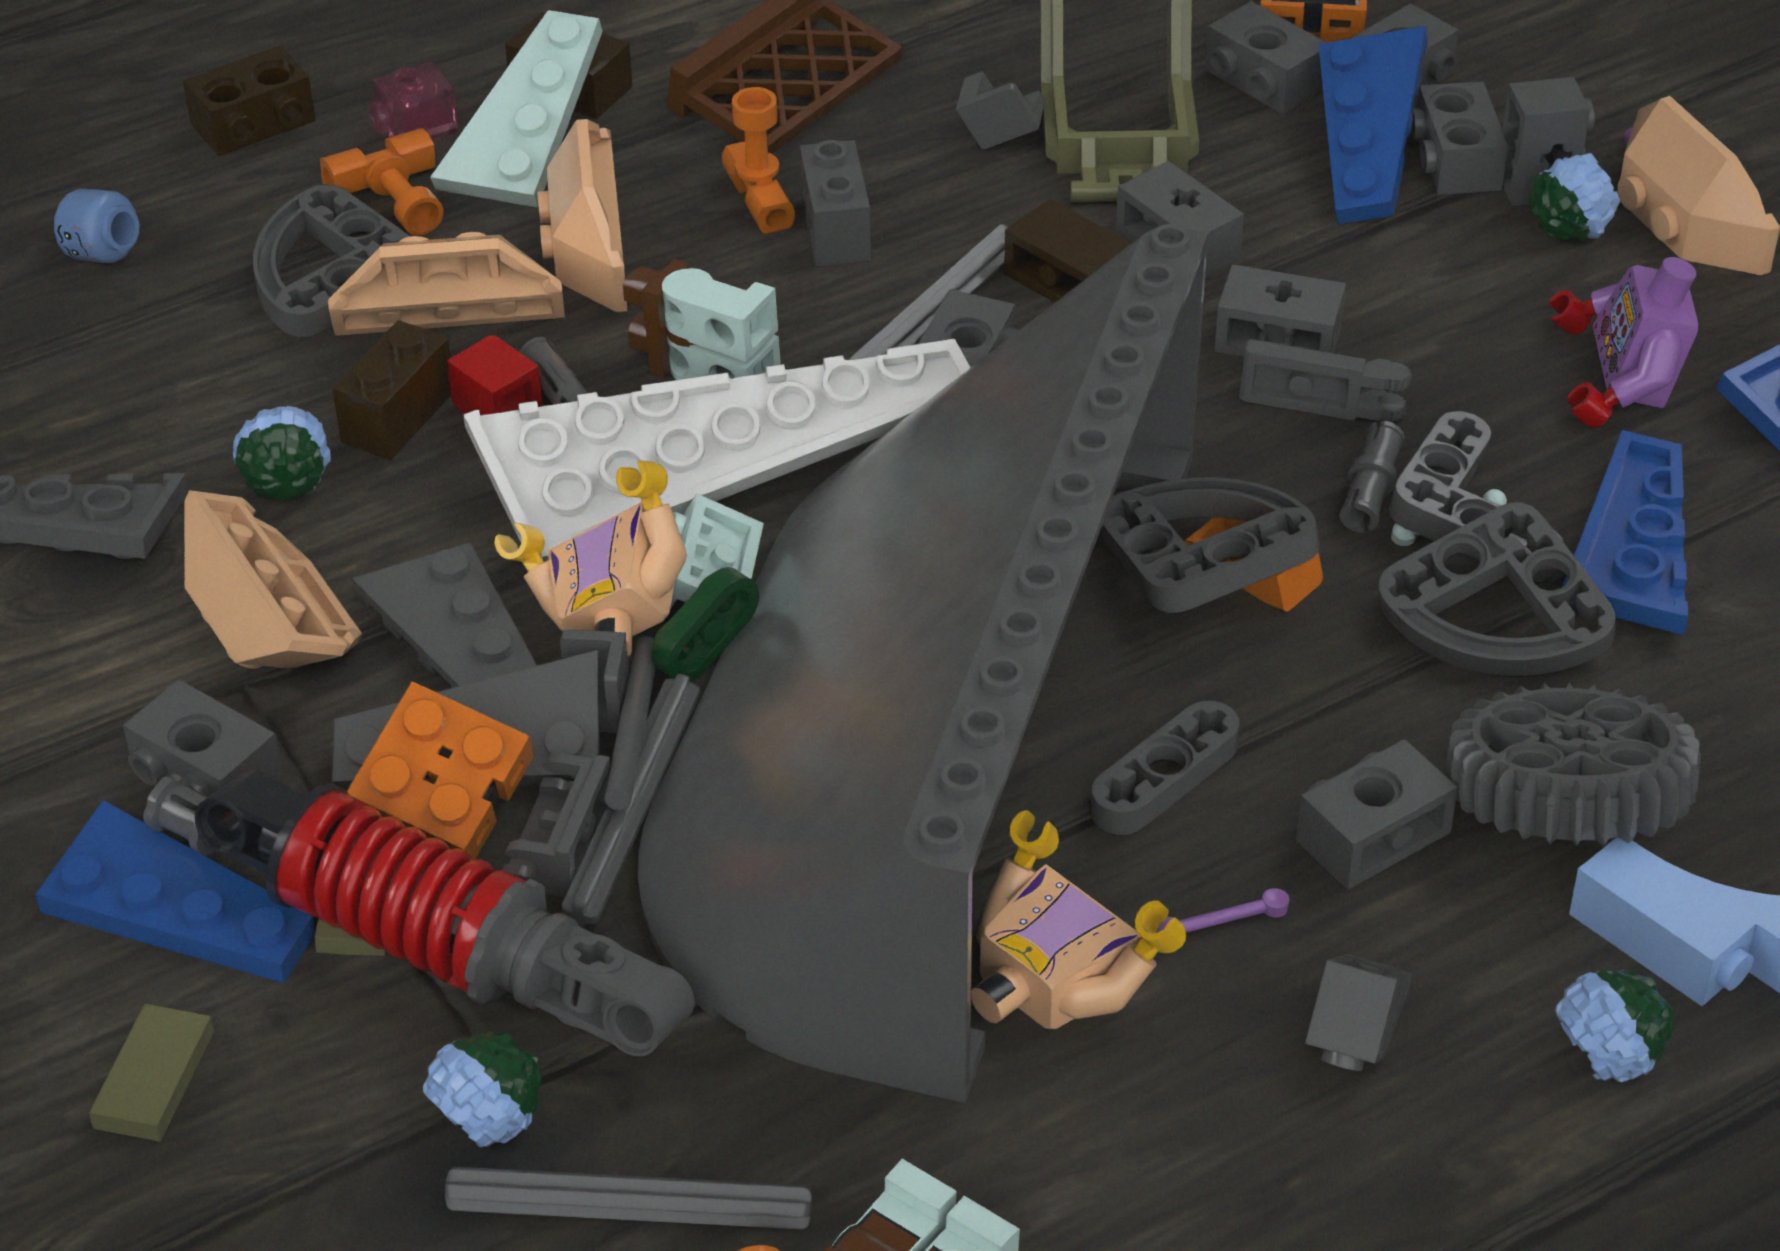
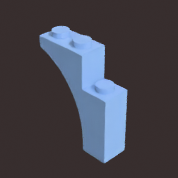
M1620 838L1612 840L1578 868L1569 915L1700 1006L1706 1004L1723 988L1728 991L1735 989L1748 973H1751L1780 993V895L1741 890L1707 880L1664 861L1633 840L1627 843Z

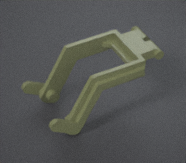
M1040 0V92L1046 100L1042 113L1045 153L1047 158L1056 162L1057 174H1080L1081 180L1070 181L1071 203L1117 202L1119 185L1167 161H1170L1184 172H1188V161L1199 154V134L1191 83L1192 0H1167V98L1171 127L1166 130L1077 132L1068 127L1063 77V0Z

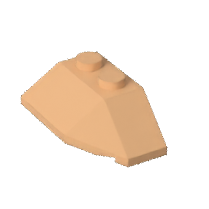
M1671 96L1661 98L1640 108L1626 147L1621 177L1618 182V195L1623 206L1630 210L1659 240L1666 244L1681 259L1757 275L1770 273L1780 226L1772 213L1766 215L1759 192L1738 157Z
M588 119L576 120L547 167L548 191H537L543 259H554L556 278L564 286L615 312L627 311V302L624 301L622 285L625 280L611 132L607 128H599V124Z
M466 232L458 235L456 238L434 240L420 236L403 238L399 242L383 243L328 299L329 313L335 336L387 332L398 320L428 329L565 318L561 281L501 235H485L480 232Z
M189 490L184 500L185 589L200 610L203 619L210 625L226 649L228 656L235 663L251 669H257L261 666L290 669L343 656L357 645L362 636L361 631L312 562L276 528L254 517L256 510L244 498Z

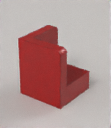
M495 335L487 336L447 360L452 403L463 414L474 410H479L480 416L519 410L520 403L537 401L538 407L543 406L539 366Z

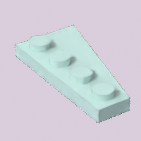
M551 10L546 12L430 178L435 190L532 207L539 206L537 191H544L548 181L547 167L561 146L603 32L599 18Z

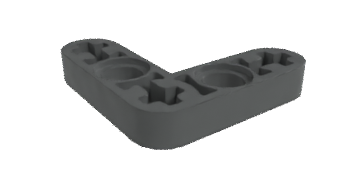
M1452 411L1441 416L1397 479L1388 508L1390 517L1405 529L1436 541L1464 526L1465 524L1463 523H1469L1499 507L1500 505L1464 490L1483 461L1492 433L1489 425L1478 416L1463 411ZM1457 441L1462 442L1460 449L1452 444H1455ZM1429 467L1444 469L1453 475L1435 472ZM1512 527L1505 529V538L1514 535L1525 547L1526 559L1531 554L1527 546V531L1517 533ZM1556 532L1559 538L1563 541L1562 537ZM1463 553L1469 557L1478 560L1474 555H1471L1469 553ZM1547 568L1539 571L1534 576L1533 582L1549 580L1555 575L1557 569Z

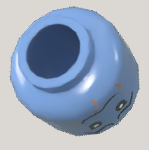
M76 189L66 194L59 203L54 216V233L57 243L66 255L75 260L116 263L128 255L139 235L140 224L135 208L127 197L116 191Z

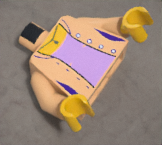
M642 460L638 461L640 472L633 467H620L616 474V484L619 491L628 497L641 498L642 502L551 548L548 561L544 562L541 558L545 544L543 534L533 526L514 523L522 538L519 549L514 540L509 536L498 534L495 537L496 551L500 556L523 563L528 571L524 575L525 581L542 609L561 631L569 629L626 632L628 657L632 652V636L663 622L670 613L674 584L687 558L682 535L677 527L670 504L663 505L660 495L663 494L667 487L668 474L660 464Z
M1024 810L1014 817L1010 825V836L1018 846L1017 852L1013 859L1005 858L987 896L977 930L976 939L980 946V975L983 981L971 990V1000L974 1007L983 1018L991 1023L1000 1022L1016 1008H1019L1046 1029H1057L1073 1019L1117 1013L1125 1007L1157 965L1153 959L1157 952L1168 954L1177 951L1183 946L1186 940L1185 927L1174 917L1163 930L1156 933L1157 928L1168 917L1169 910L1159 901H1150L1138 911L1135 918V930L1047 864L1038 871L1034 870L1032 867L1036 859L1046 858L1057 849L1059 837L1056 828L1048 821L1043 827L1041 836L1033 842H1027L1028 833L1034 826L1035 816L1030 811Z

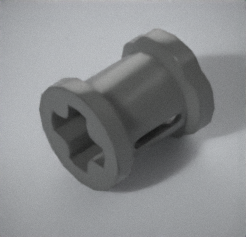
M177 773L163 777L148 796L143 814L145 824L156 832L169 830L189 841L190 848L202 856L216 852L202 840L195 825L196 808L199 803L208 797L190 788L189 781Z

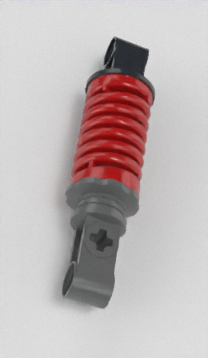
M248 770L203 800L196 808L195 825L202 840L214 851L229 855L266 873L267 893L273 902L286 908H295L312 917H320L326 924L334 928H342L344 932L356 939L363 938L365 942L376 949H385L387 953L399 960H408L412 966L421 971H431L435 977L463 990L471 1000L484 1005L491 1000L496 1001L508 991L514 995L518 1003L530 1009L540 1008L555 1015L563 1023L583 1029L614 1044L621 1051L632 1056H646L652 1053L690 1017L694 1010L695 1000L693 991L681 974L621 947L617 942L608 937L593 934L579 927L575 919L563 913L552 915L546 912L545 888L542 884L530 878L525 880L504 869L494 871L493 867L483 859L472 860L466 851L460 848L450 849L443 840L437 837L427 838L426 834L416 827L406 828L399 819L393 816L382 817L376 808L370 805L367 806L352 798L346 790L331 783L323 784L310 791L307 795H304L275 781L264 772ZM600 957L604 959V963L599 962ZM573 999L577 1001V1005L573 1004Z

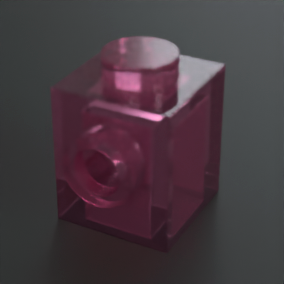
M432 61L412 68H400L392 74L372 80L375 102L369 104V112L378 134L385 133L389 138L423 128L429 134L432 141L458 133L454 90Z

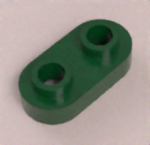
M732 567L721 568L708 575L669 622L658 630L652 648V662L655 667L669 678L675 679L677 674H685L689 676L691 682L700 677L753 617L759 602L757 584Z

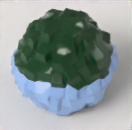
M1592 153L1580 156L1575 155L1571 158H1557L1549 170L1538 173V176L1534 179L1529 194V205L1537 217L1539 228L1545 232L1547 237H1554L1557 240L1561 239L1563 241L1575 240L1579 243L1587 239H1597L1604 233L1605 226L1614 217V212L1621 202L1617 191H1613L1614 187L1611 184L1610 177L1597 164L1598 161Z
M291 406L259 411L253 420L245 421L240 432L235 436L233 443V459L236 466L240 469L247 487L252 488L258 497L265 495L269 499L272 498L279 501H290L313 492L321 481L320 477L327 464L331 461L330 449L326 445L327 440L322 423L318 422V419L310 412H305Z
M1608 970L1584 974L1564 990V997L1556 1005L1555 1009L1558 1019L1562 1020L1560 1024L1569 1036L1573 1046L1578 1044L1581 1051L1589 1052L1587 1056L1592 1063L1591 1068L1595 1072L1592 1076L1596 1080L1603 1079L1606 1081L1613 1078L1618 1082L1631 1080L1642 1074L1647 1075L1653 1069L1655 1062L1660 1060L1663 1052H1665L1666 1041L1671 1038L1673 1016L1675 1015V1010L1658 993L1656 983L1652 977L1640 976L1635 970L1631 972Z
M490 1030L486 1033H477L473 1037H464L462 1040H456L452 1044H447L437 1052L436 1058L428 1066L429 1074L423 1084V1092L454 1125H462V1129L469 1134L468 1138L473 1140L477 1146L489 1147L495 1142L506 1143L517 1136L522 1130H527V1127L532 1122V1115L538 1109L537 1103L539 1098L537 1091L541 1087V1077L538 1069L540 1060L534 1055L529 1054L526 1050L517 1047L512 1037L507 1033L495 1034Z

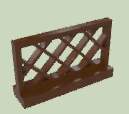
M767 0L671 67L667 108L682 118L695 111L743 142L745 141L744 130L739 129L733 123L732 104H718L710 98L716 94H735L742 89L750 87L768 89L777 98L778 127L767 135L768 153L772 154L900 60L903 47L830 0ZM820 18H823L839 28V31L811 30V27ZM785 45L805 46L806 55L778 54L777 51ZM814 46L841 47L843 56L815 55ZM851 47L870 48L878 54L874 57L852 56ZM750 70H771L772 79H743V75ZM780 70L808 71L809 80H781ZM817 71L845 72L846 78L842 81H818ZM783 96H812V103L807 106L784 105Z

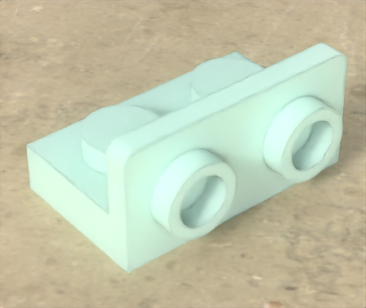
M700 494L695 495L684 514L676 511L673 513L679 532L682 535L687 558L675 581L670 609L677 599L686 602L708 575L721 568L732 567L748 578H752L764 523Z

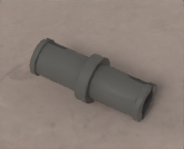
M1388 421L1380 422L1376 438L1378 426L1376 422L1371 423L1366 431V439L1361 454L1351 462L1347 479L1350 487L1345 503L1341 507L1339 517L1345 527L1355 532L1364 533L1368 515L1369 519L1366 527L1369 532L1377 527L1384 498L1394 490L1398 475L1395 464L1399 451L1403 447L1405 436L1399 426Z

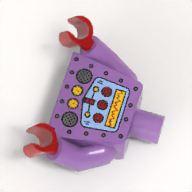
M1668 257L1663 260L1659 270L1640 265L1629 267L1619 283L1593 291L1591 293L1592 298L1583 302L1569 290L1560 291L1550 299L1549 305L1560 313L1553 316L1551 321L1566 333L1572 335L1580 334L1589 326L1592 316L1597 315L1593 324V330L1607 390L1601 394L1591 383L1585 382L1576 386L1567 396L1568 403L1574 407L1571 410L1572 413L1586 426H1602L1611 416L1613 406L1621 403L1622 407H1626L1634 402L1664 408L1698 332L1699 324L1690 292V287L1696 277V270L1689 262L1678 257Z

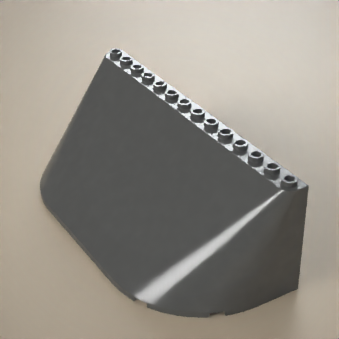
M1165 224L1143 234L824 480L799 504L777 536L755 582L759 589L757 609L750 621L723 650L652 801L643 825L638 851V884L643 918L651 941L664 966L677 971L686 979L693 991L695 1003L708 1015L715 1019L720 1014L732 1024L745 1030L746 1040L754 1045L790 1061L827 1072L966 1103L985 1050V1031L970 1028L972 872L1115 489L1127 491L1157 482L1187 478L1193 456L1208 232L1185 229L1174 224Z

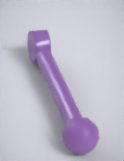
M1270 888L1263 893L1260 900L1179 921L1184 925L1187 933L1265 913L1270 917H1281L1287 913L1289 896L1281 889ZM1167 917L1166 920L1157 928L1156 933L1163 930L1167 923L1174 917Z

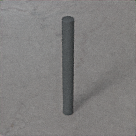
M647 636L637 639L634 644L604 797L606 805L614 810H624L630 806L656 670L652 662L654 639Z

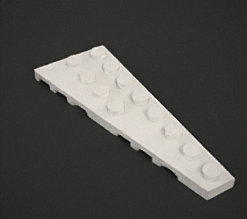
M949 339L889 348L886 350V354L870 358L844 360L842 355L824 358L823 365L785 370L784 364L766 367V373L729 378L728 373L674 380L641 385L642 391L609 397H598L597 392L577 395L578 401L542 407H538L537 401L520 403L519 410L481 416L479 410H474L464 414V424L520 542L522 538L514 525L515 522L539 529L545 540L541 558L546 562L549 560L548 556L551 548L642 502L641 498L628 497L619 491L616 484V474L620 467H633L640 472L638 469L639 460L660 464L668 474L667 487L663 494L660 495L663 505L670 504L672 513L676 511L684 514L696 494L716 502L883 436L971 367L956 340Z

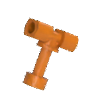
M745 88L735 93L732 98L733 123L739 129L744 130L745 141L726 145L722 153V164L740 194L746 192V206L763 234L789 229L794 222L795 210L779 182L772 180L779 172V160L773 154L768 153L767 130L777 122L776 95L765 88Z
M423 128L386 138V149L364 155L360 149L352 148L320 158L323 185H336L349 193L370 187L378 195H391L396 201L394 204V216L409 234L414 236L426 235L435 230L441 223L444 214L441 202L428 188L423 186L412 187L408 182L409 175L436 167L434 143Z

